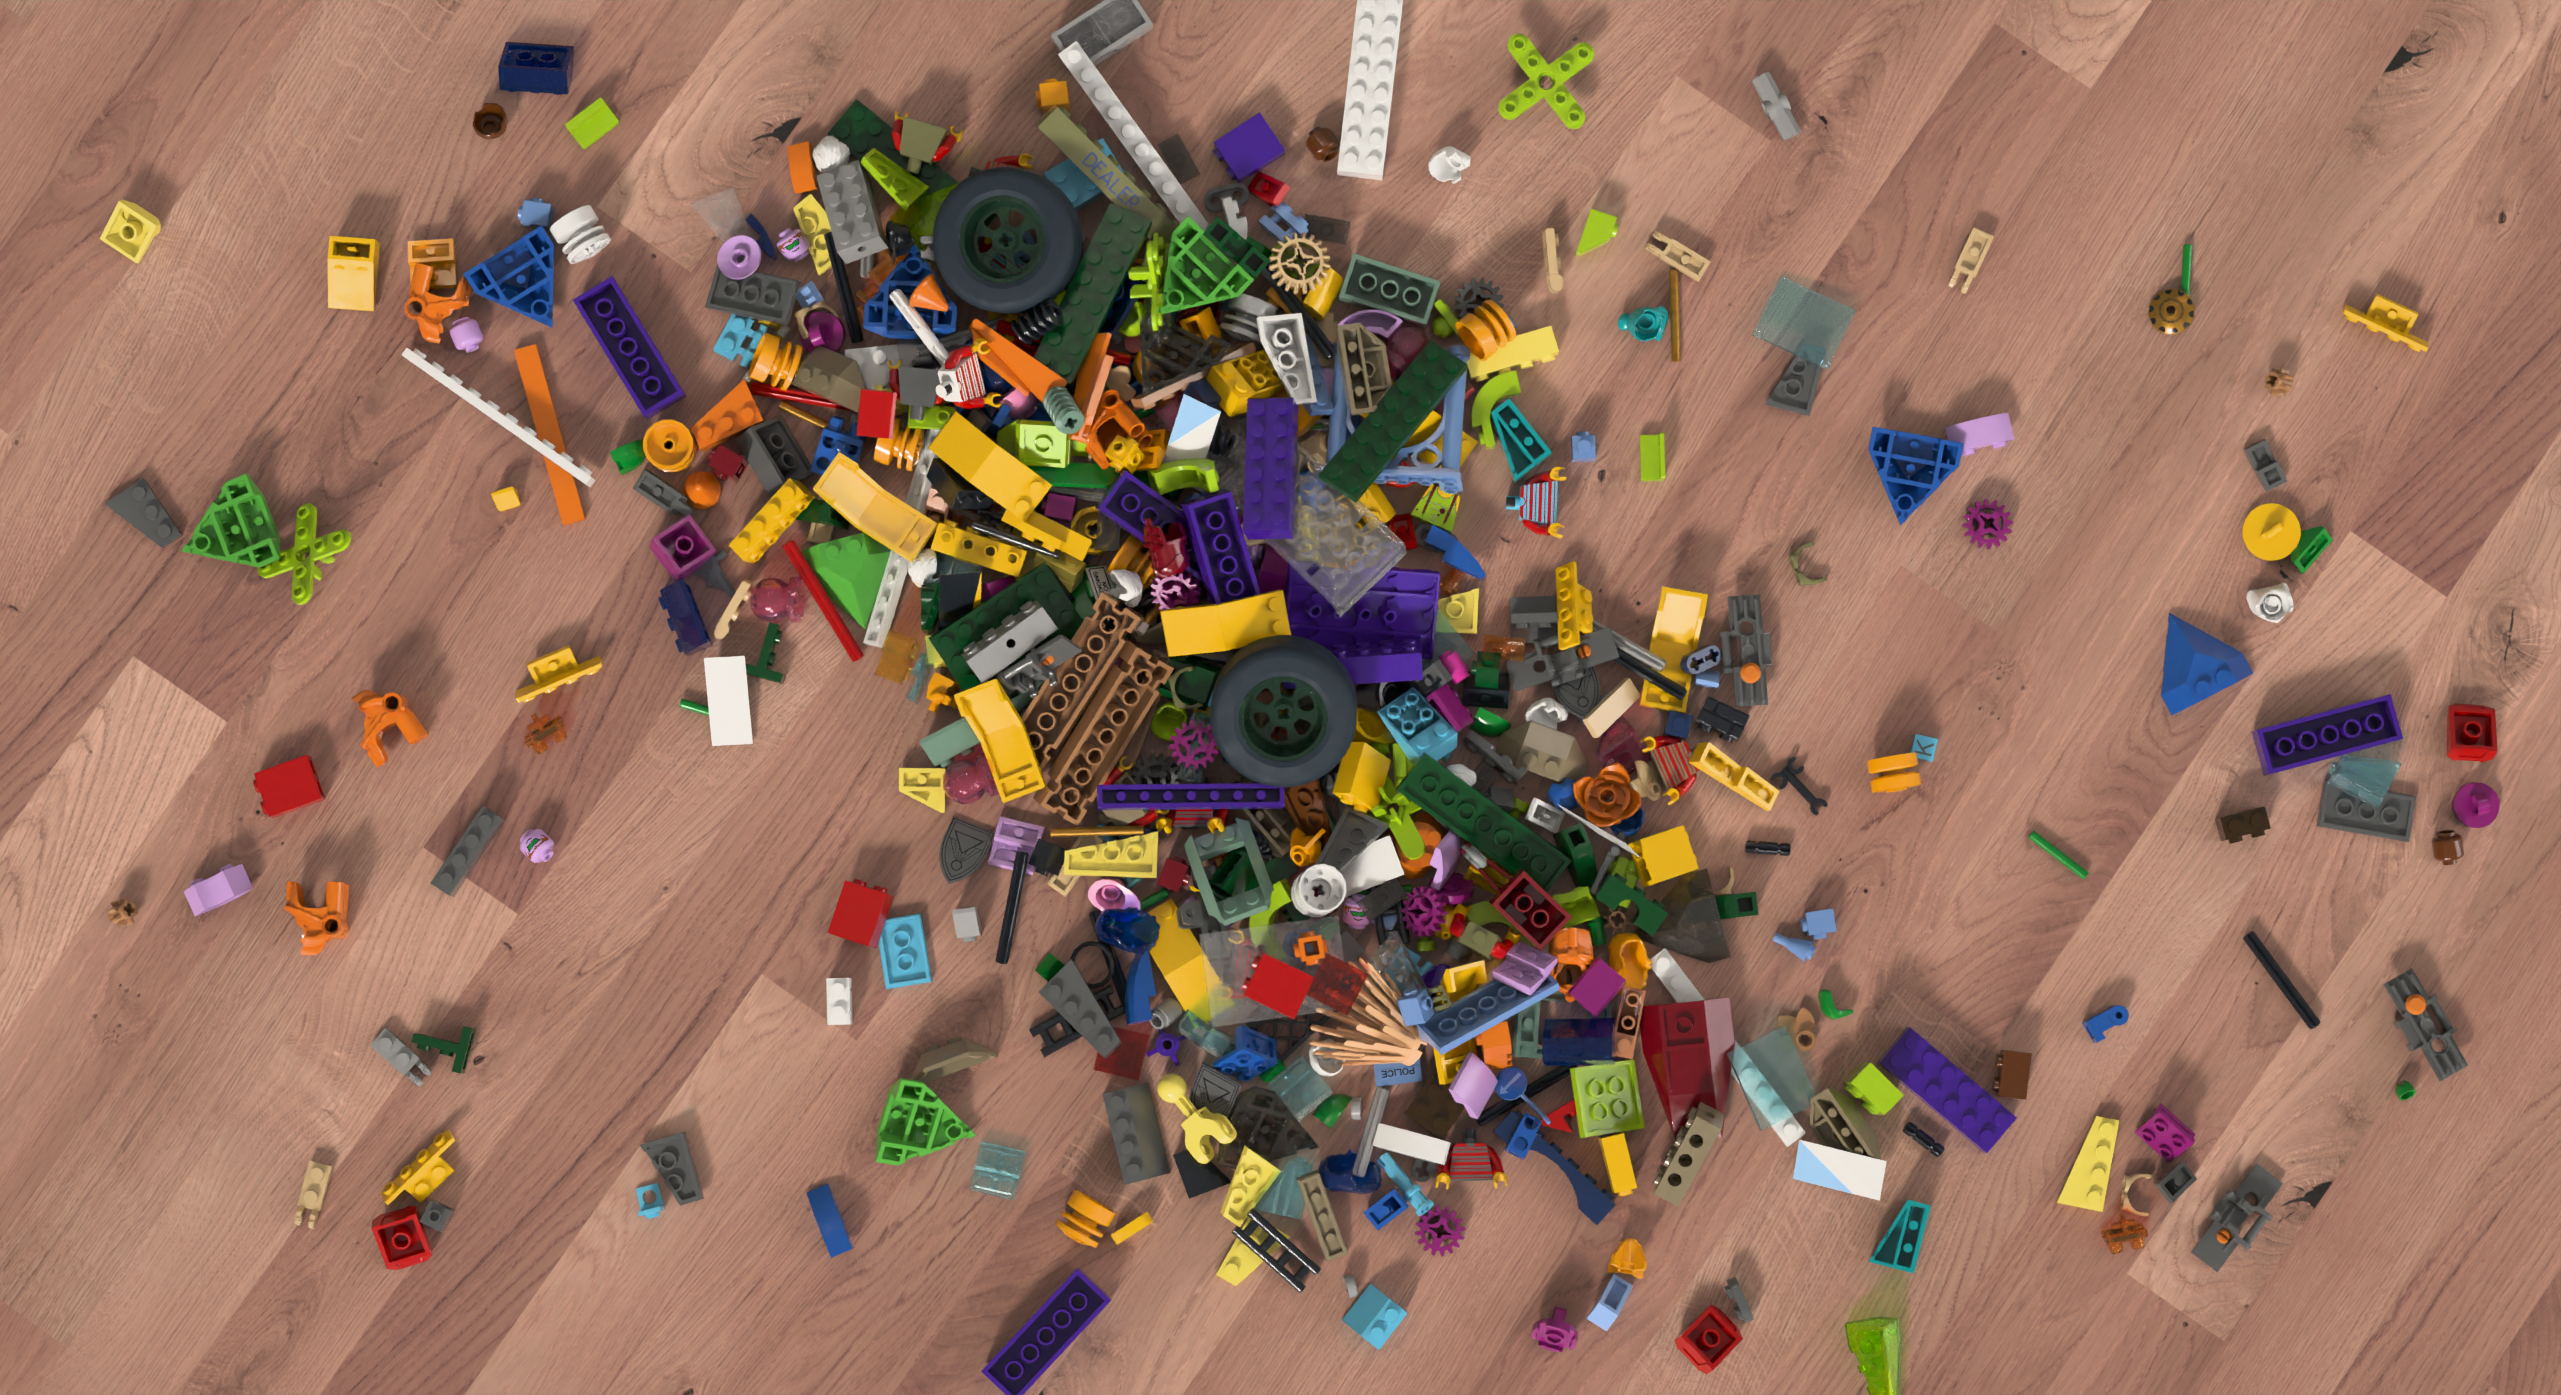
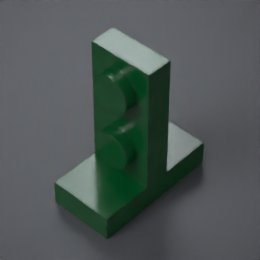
M813 499L808 507L795 519L797 521L830 525L844 530H848L850 524L847 519L825 500Z
M769 622L757 666L746 664V674L783 684L786 675L768 670L769 666L773 667L776 659V653H773L775 644L780 643L783 631H780L778 624Z
M463 1026L459 1043L419 1033L413 1034L412 1042L417 1043V1048L427 1051H430L431 1047L440 1049L439 1054L453 1057V1054L456 1053L452 1072L464 1074L476 1029Z

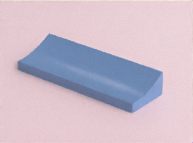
M1549 974L1541 986L1532 995H1528L1504 983L1493 980L1453 1002L1450 1007L1435 1012L1426 1023L1417 1024L1420 1040L1429 1043L1443 1055L1560 990L1559 983Z

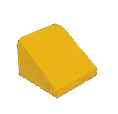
M512 486L491 493L499 511L520 506L517 490Z

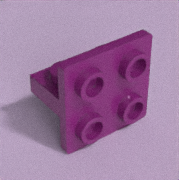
M2159 1104L2148 1120L2135 1131L2143 1141L2169 1163L2196 1141L2194 1139L2196 1134L2162 1104Z

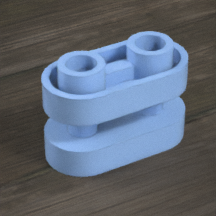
M1285 202L1279 203L1278 206L1273 205L1270 208L1274 213L1271 218L1263 215L1258 220V223L1275 240H1280L1285 243L1283 239L1285 235L1289 236L1292 240L1293 232H1296L1301 237L1302 232L1307 233L1309 231L1306 228L1309 224L1300 215L1295 217L1292 214L1293 210ZM1280 221L1289 227L1286 232L1277 225Z

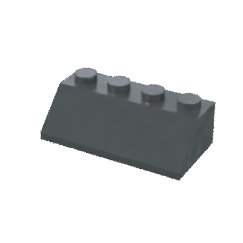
M1149 1083L1103 1094L1124 1184L1170 1173Z

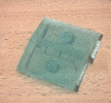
M921 653L910 672L917 680L906 697L916 705L919 704L929 674L928 658L923 653Z
M1302 1055L1266 1084L1298 1122L1304 1119L1333 1093L1331 1088Z
M981 1141L970 1190L1015 1200L1026 1151Z

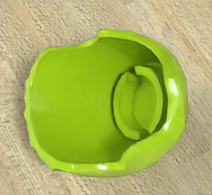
M1131 298L1117 311L1114 320L1118 325L1117 329L1120 333L1127 337H1136L1142 334L1148 327L1149 314L1137 299Z
M1174 702L1162 704L1156 710L1152 719L1151 729L1153 734L1158 736L1159 739L1171 741V736H1177L1175 728L1182 730V723L1188 724L1187 711L1181 708L1175 709Z

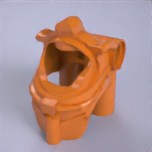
M416 263L408 293L409 300L404 306V313L409 319L417 320L421 335L425 340L440 344L441 338H439V334L443 333L444 330L442 320L449 317L454 310L469 306V299L467 298L471 296L472 287L465 276H463L451 297H440L430 294L429 287L434 267ZM411 303H417L421 307V312L417 315L412 314L408 306Z
M1113 389L1105 391L1101 396L1085 451L1092 456L1102 469L1111 466L1109 464L1110 459L1105 455V452L1117 435L1123 438L1127 436L1133 438L1139 443L1138 448L1148 447L1153 441V436L1145 428L1144 424L1130 409L1121 395Z
M363 690L352 697L353 701L359 704L358 709L365 713V733L360 746L364 750H368L367 754L377 768L388 761L387 753L382 744V736L392 727L397 725L409 744L413 745L429 735L416 715L408 707V701L404 695L389 692L384 696H380L371 690ZM396 697L399 704L396 709H392L391 700Z
M287 881L286 901L288 903H285L283 910L291 913L295 917L296 923L303 929L300 940L301 944H303L301 955H317L326 946L328 941L332 939L340 940L349 934V925L346 922L348 918L349 885L344 882H326L325 907L307 908L302 886L296 881ZM338 923V929L332 932V926Z
M1563 928L1549 941V954L1558 958V962L1550 975L1559 983L1560 990L1558 991L1565 994L1567 1002L1575 1001L1568 993V990L1594 962L1590 937L1591 931L1581 928ZM1567 975H1570L1571 985L1567 984Z

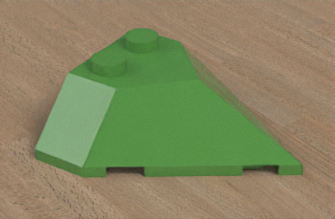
M1189 216L1171 234L1162 291L1163 307H1160L1159 310L1162 314L1239 297L1254 281L1239 264L1234 265L1203 235L1204 231Z
M247 473L225 482L221 488V493L215 502H212L194 530L192 538L181 550L186 553L259 568L281 559V538L264 495Z
M859 533L821 543L801 551L829 598L866 630L891 549L869 535Z
M900 1078L889 1089L877 1127L875 1161L898 1166L906 1163L907 1159L918 1155L922 1157L955 1144V1141L962 1138H972L976 1134L923 1081Z

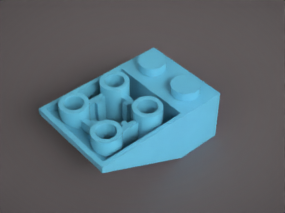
M1414 687L1378 711V715L1413 764L1417 762L1423 752H1426L1438 761L1457 748V732Z

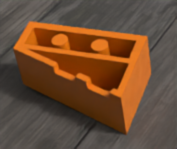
M743 379L704 415L691 430L702 452H705L742 435L750 427L765 421L748 383Z
M1507 1021L1500 1022L1474 1037L1475 1044L1481 1047L1483 1062L1491 1071L1512 1067V1055H1510L1512 1053V1046Z

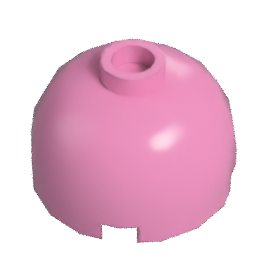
M1011 385L1005 390L1006 393L1003 399L998 396L993 402L1002 403L1010 407L1008 415L1011 416V419H1018L1022 416L1027 419L1035 413L1036 409L1034 406L1038 403V398L1032 392L1026 397Z

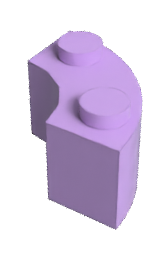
M1363 310L1349 315L1338 325L1361 323L1376 337L1387 342L1402 326L1403 321L1395 315L1382 310Z
M2008 413L1991 415L1945 427L1948 440L1964 443L1962 457L1975 454L1976 449L1993 446V449L2007 446L2006 442L2015 439Z
M228 864L219 869L220 873L206 880L202 877L190 882L191 887L183 892L194 916L220 907L253 889L242 864L234 867L232 864Z

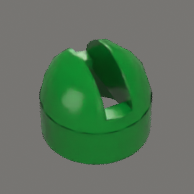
M2404 1080V1084L2399 1085L2397 1083L2395 1092L2401 1101L2407 1100L2416 1094L2415 1088L2409 1081Z

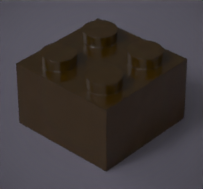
M1430 1075L1404 1113L1442 1140L1465 1106L1455 1102L1449 1087L1439 1084V1080Z

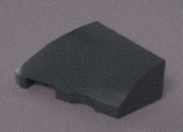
M1188 1150L1173 1155L1189 1199L1231 1183L1230 1179L1211 1161L1206 1164L1199 1163Z

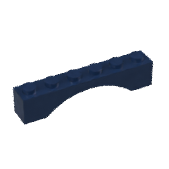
M1510 1111L1493 1132L1508 1144L1523 1114L1520 1111L1516 1113ZM1538 1129L1529 1150L1548 1157L1560 1167L1573 1186L1577 1197L1578 1209L1593 1223L1598 1225L1616 1205L1612 1202L1615 1197L1605 1188L1600 1191L1595 1186L1597 1181L1588 1173L1585 1176L1577 1170L1580 1166L1572 1158L1569 1157L1566 1160L1560 1155L1563 1150L1553 1141L1549 1145L1543 1139L1545 1134Z

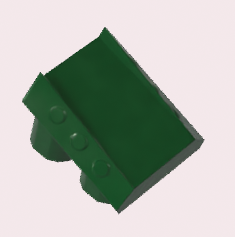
M940 583L923 584L921 587V630L924 634L934 632L939 618Z
M1186 655L1169 657L1168 664L1174 668L1171 675L1182 668L1195 667L1192 671L1181 673L1176 679L1175 693L1179 700L1187 705L1203 703V707L1197 709L1206 711L1215 682L1221 670L1220 667ZM1167 680L1165 684L1161 683L1158 687L1159 695L1173 700L1169 680Z

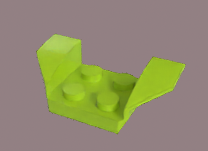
M1017 419L997 433V444L1007 452H1015V458L1028 466L1065 468L1070 464V456H1089L1085 451L1086 444L1068 438V434L1060 432L1055 424L1050 421H1019Z

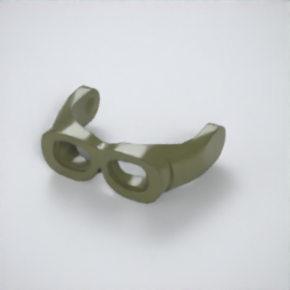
M1813 541L1801 545L1793 553L1788 554L1799 586L1816 585L1827 581V577H1821L1818 580L1808 579L1798 569V556L1801 550L1813 546Z
M1194 666L1182 668L1168 678L1175 709L1203 707V703H1197L1196 705L1184 704L1175 693V682L1178 676L1183 672L1194 670Z

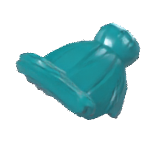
M1663 306L1637 308L1632 313L1621 314L1618 319V327L1622 331L1628 330L1639 341L1655 339L1659 342L1662 339L1668 321V312Z

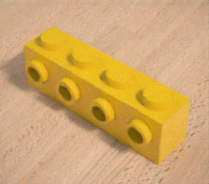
M789 478L729 546L743 561L755 564L794 522L797 516L808 507L815 496L800 481Z
M945 519L944 522H939L931 546L932 550L1019 577L1027 549L1013 543L1003 542L1001 539L989 535L988 537L979 534L980 532L972 530L970 526H967L966 530L957 527V522Z

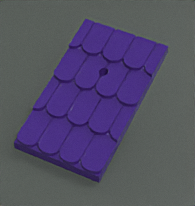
M1288 560L1285 604L1291 636L1303 637L1324 647H1333V644L1346 643L1347 646H1353L1363 641L1370 642V644H1379L1382 640H1392L1393 643H1398L1404 639L1412 638L1416 639V641H1421L1422 659H1433L1440 573L1429 569H1405L1399 567L1359 566L1356 564Z

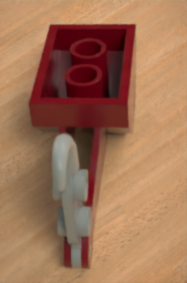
M1467 841L1460 847L1459 851L1477 868L1497 891V894L1489 903L1540 951L1572 918L1563 907L1521 868L1511 877ZM1486 865L1490 866L1508 882L1500 889L1482 868H1485Z

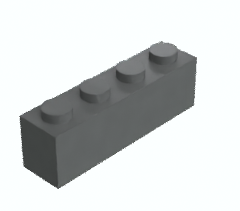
M482 806L431 881V884L447 895L454 897L506 820L489 808Z

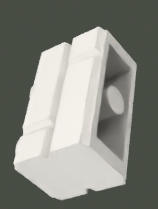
M852 978L826 979L827 1025L853 1024Z

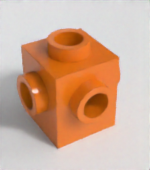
M1315 931L1301 933V938H1297V943L1293 944L1295 958L1299 957L1300 962L1305 961L1306 966L1319 964V959L1325 958L1324 953H1328L1326 939H1322L1321 935H1315ZM1307 944H1312L1314 947L1311 953L1305 950Z

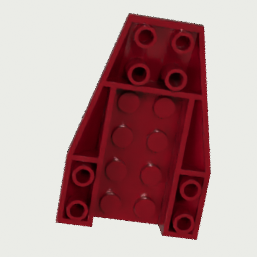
M1721 997L1700 1001L1643 1005L1640 1019L1643 1054L1676 1141V1136L1681 1126L1685 1127L1686 1118L1691 1108H1697L1699 1102L1726 1114L1735 1048L1730 997ZM1724 1121L1722 1129L1717 1138H1722L1723 1136Z

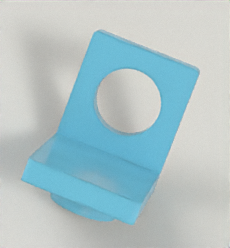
M655 1183L636 1188L641 1209L638 1212V1216L645 1215L646 1219L660 1216L659 1211L665 1210L659 1184ZM647 1190H652L656 1194V1200L652 1204H647L643 1200V1194Z

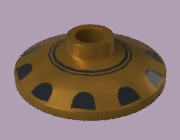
M2164 290L2152 299L2148 312L2149 319L2158 331L2169 335L2179 334L2185 331L2194 320V303L2181 290ZM2171 306L2174 307L2175 312L2168 314L2167 309Z

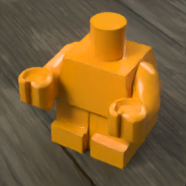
M935 672L928 685L926 698L931 700V703L927 709L936 713L939 705L943 707L950 705L958 709L953 693L955 690H959L960 685L956 681Z

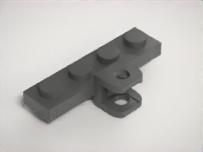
M1215 865L1204 867L1208 881L1216 871ZM1191 869L1193 886L1196 889H1199L1196 880H1194L1195 877ZM1195 892L1196 901L1186 902L1176 910L1178 927L1181 929H1194L1201 926L1207 960L1231 956L1226 926L1220 923L1217 918L1208 914L1201 893Z

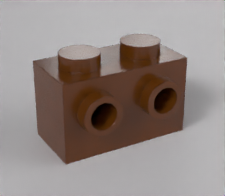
M2001 1050L2000 1054L1996 1055L1995 1068H1998V1076L1994 1077L1992 1090L1996 1091L1995 1096L2026 1100L2032 1053Z

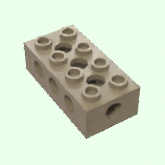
M1699 1102L1697 1108H1691L1686 1118L1685 1127L1681 1126L1674 1146H1670L1665 1156L1664 1164L1659 1166L1653 1182V1185H1655V1195L1679 1207L1722 1129L1725 1114L1702 1102Z

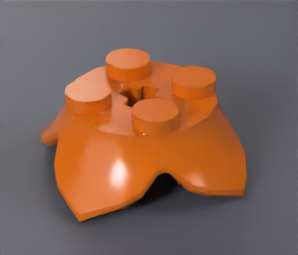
M1619 762L1605 766L1596 778L1582 777L1573 784L1575 799L1585 811L1587 821L1597 827L1617 825L1622 820L1632 816L1641 806L1640 794L1636 790L1631 789L1628 772ZM1607 797H1611V802H1604Z
M1428 812L1418 813L1412 817L1426 845L1425 853L1418 859H1408L1402 852L1391 829L1387 831L1404 871L1402 876L1406 879L1420 878L1429 869L1435 868L1429 864L1436 846L1444 836L1441 824Z

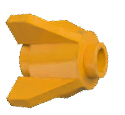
M1298 827L1293 830L1290 843V857L1292 861L1299 866L1315 865L1321 854V842L1319 839L1326 831L1322 828L1315 836H1305L1306 834Z
M1625 1238L1624 1241H1620L1611 1255L1607 1272L1610 1274L1621 1272L1632 1274L1639 1279L1643 1278L1647 1259L1642 1245L1633 1238Z

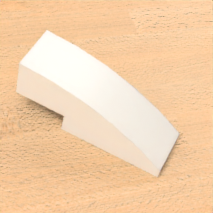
M1381 1123L1378 1124L1373 1141V1146L1441 1165H1445L1451 1144L1444 1140Z

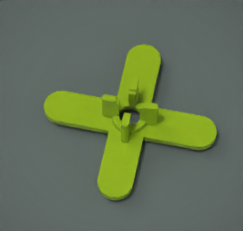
M1521 33L1512 35L1507 43L1508 51L1529 77V80L1500 101L1498 106L1500 116L1506 120H1513L1545 98L1566 127L1570 129L1580 128L1585 122V113L1563 83L1593 61L1594 49L1592 46L1584 42L1578 43L1548 65L1526 35ZM1543 76H1549L1550 82L1553 83L1549 89H1544L1539 84Z
M1154 232L1153 242H1147L1148 266L1131 267V271H1128L1129 279L1148 280V284L1132 286L1130 298L1152 297L1151 319L1153 331H1158L1159 326H1163L1165 315H1169V313L1162 314V312H1159L1160 307H1163V288L1161 287L1160 274L1161 269H1164V257L1161 255V251L1165 250L1164 237H1160L1159 232Z
M311 503L304 504L297 511L294 547L281 551V559L263 567H258V574L265 579L293 569L292 600L298 605H303L310 600L313 593V578L319 581L322 579V571L314 565V562L317 560L324 564L334 562L335 558L331 555L344 551L350 545L352 539L351 533L345 529L316 538L317 508ZM309 552L308 557L305 558L304 555Z
M1387 774L1384 788L1379 787L1378 789L1381 794L1380 803L1373 807L1367 815L1387 823L1404 855L1408 859H1418L1425 853L1426 846L1410 815L1422 808L1403 794L1398 793ZM1397 803L1399 806V811L1396 812V810L1392 807L1391 809H1389L1391 815H1389L1386 811L1387 808L1391 804Z

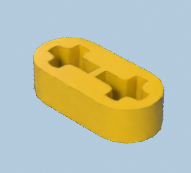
M1147 1211L1111 1234V1237L1116 1245L1152 1223L1153 1219Z

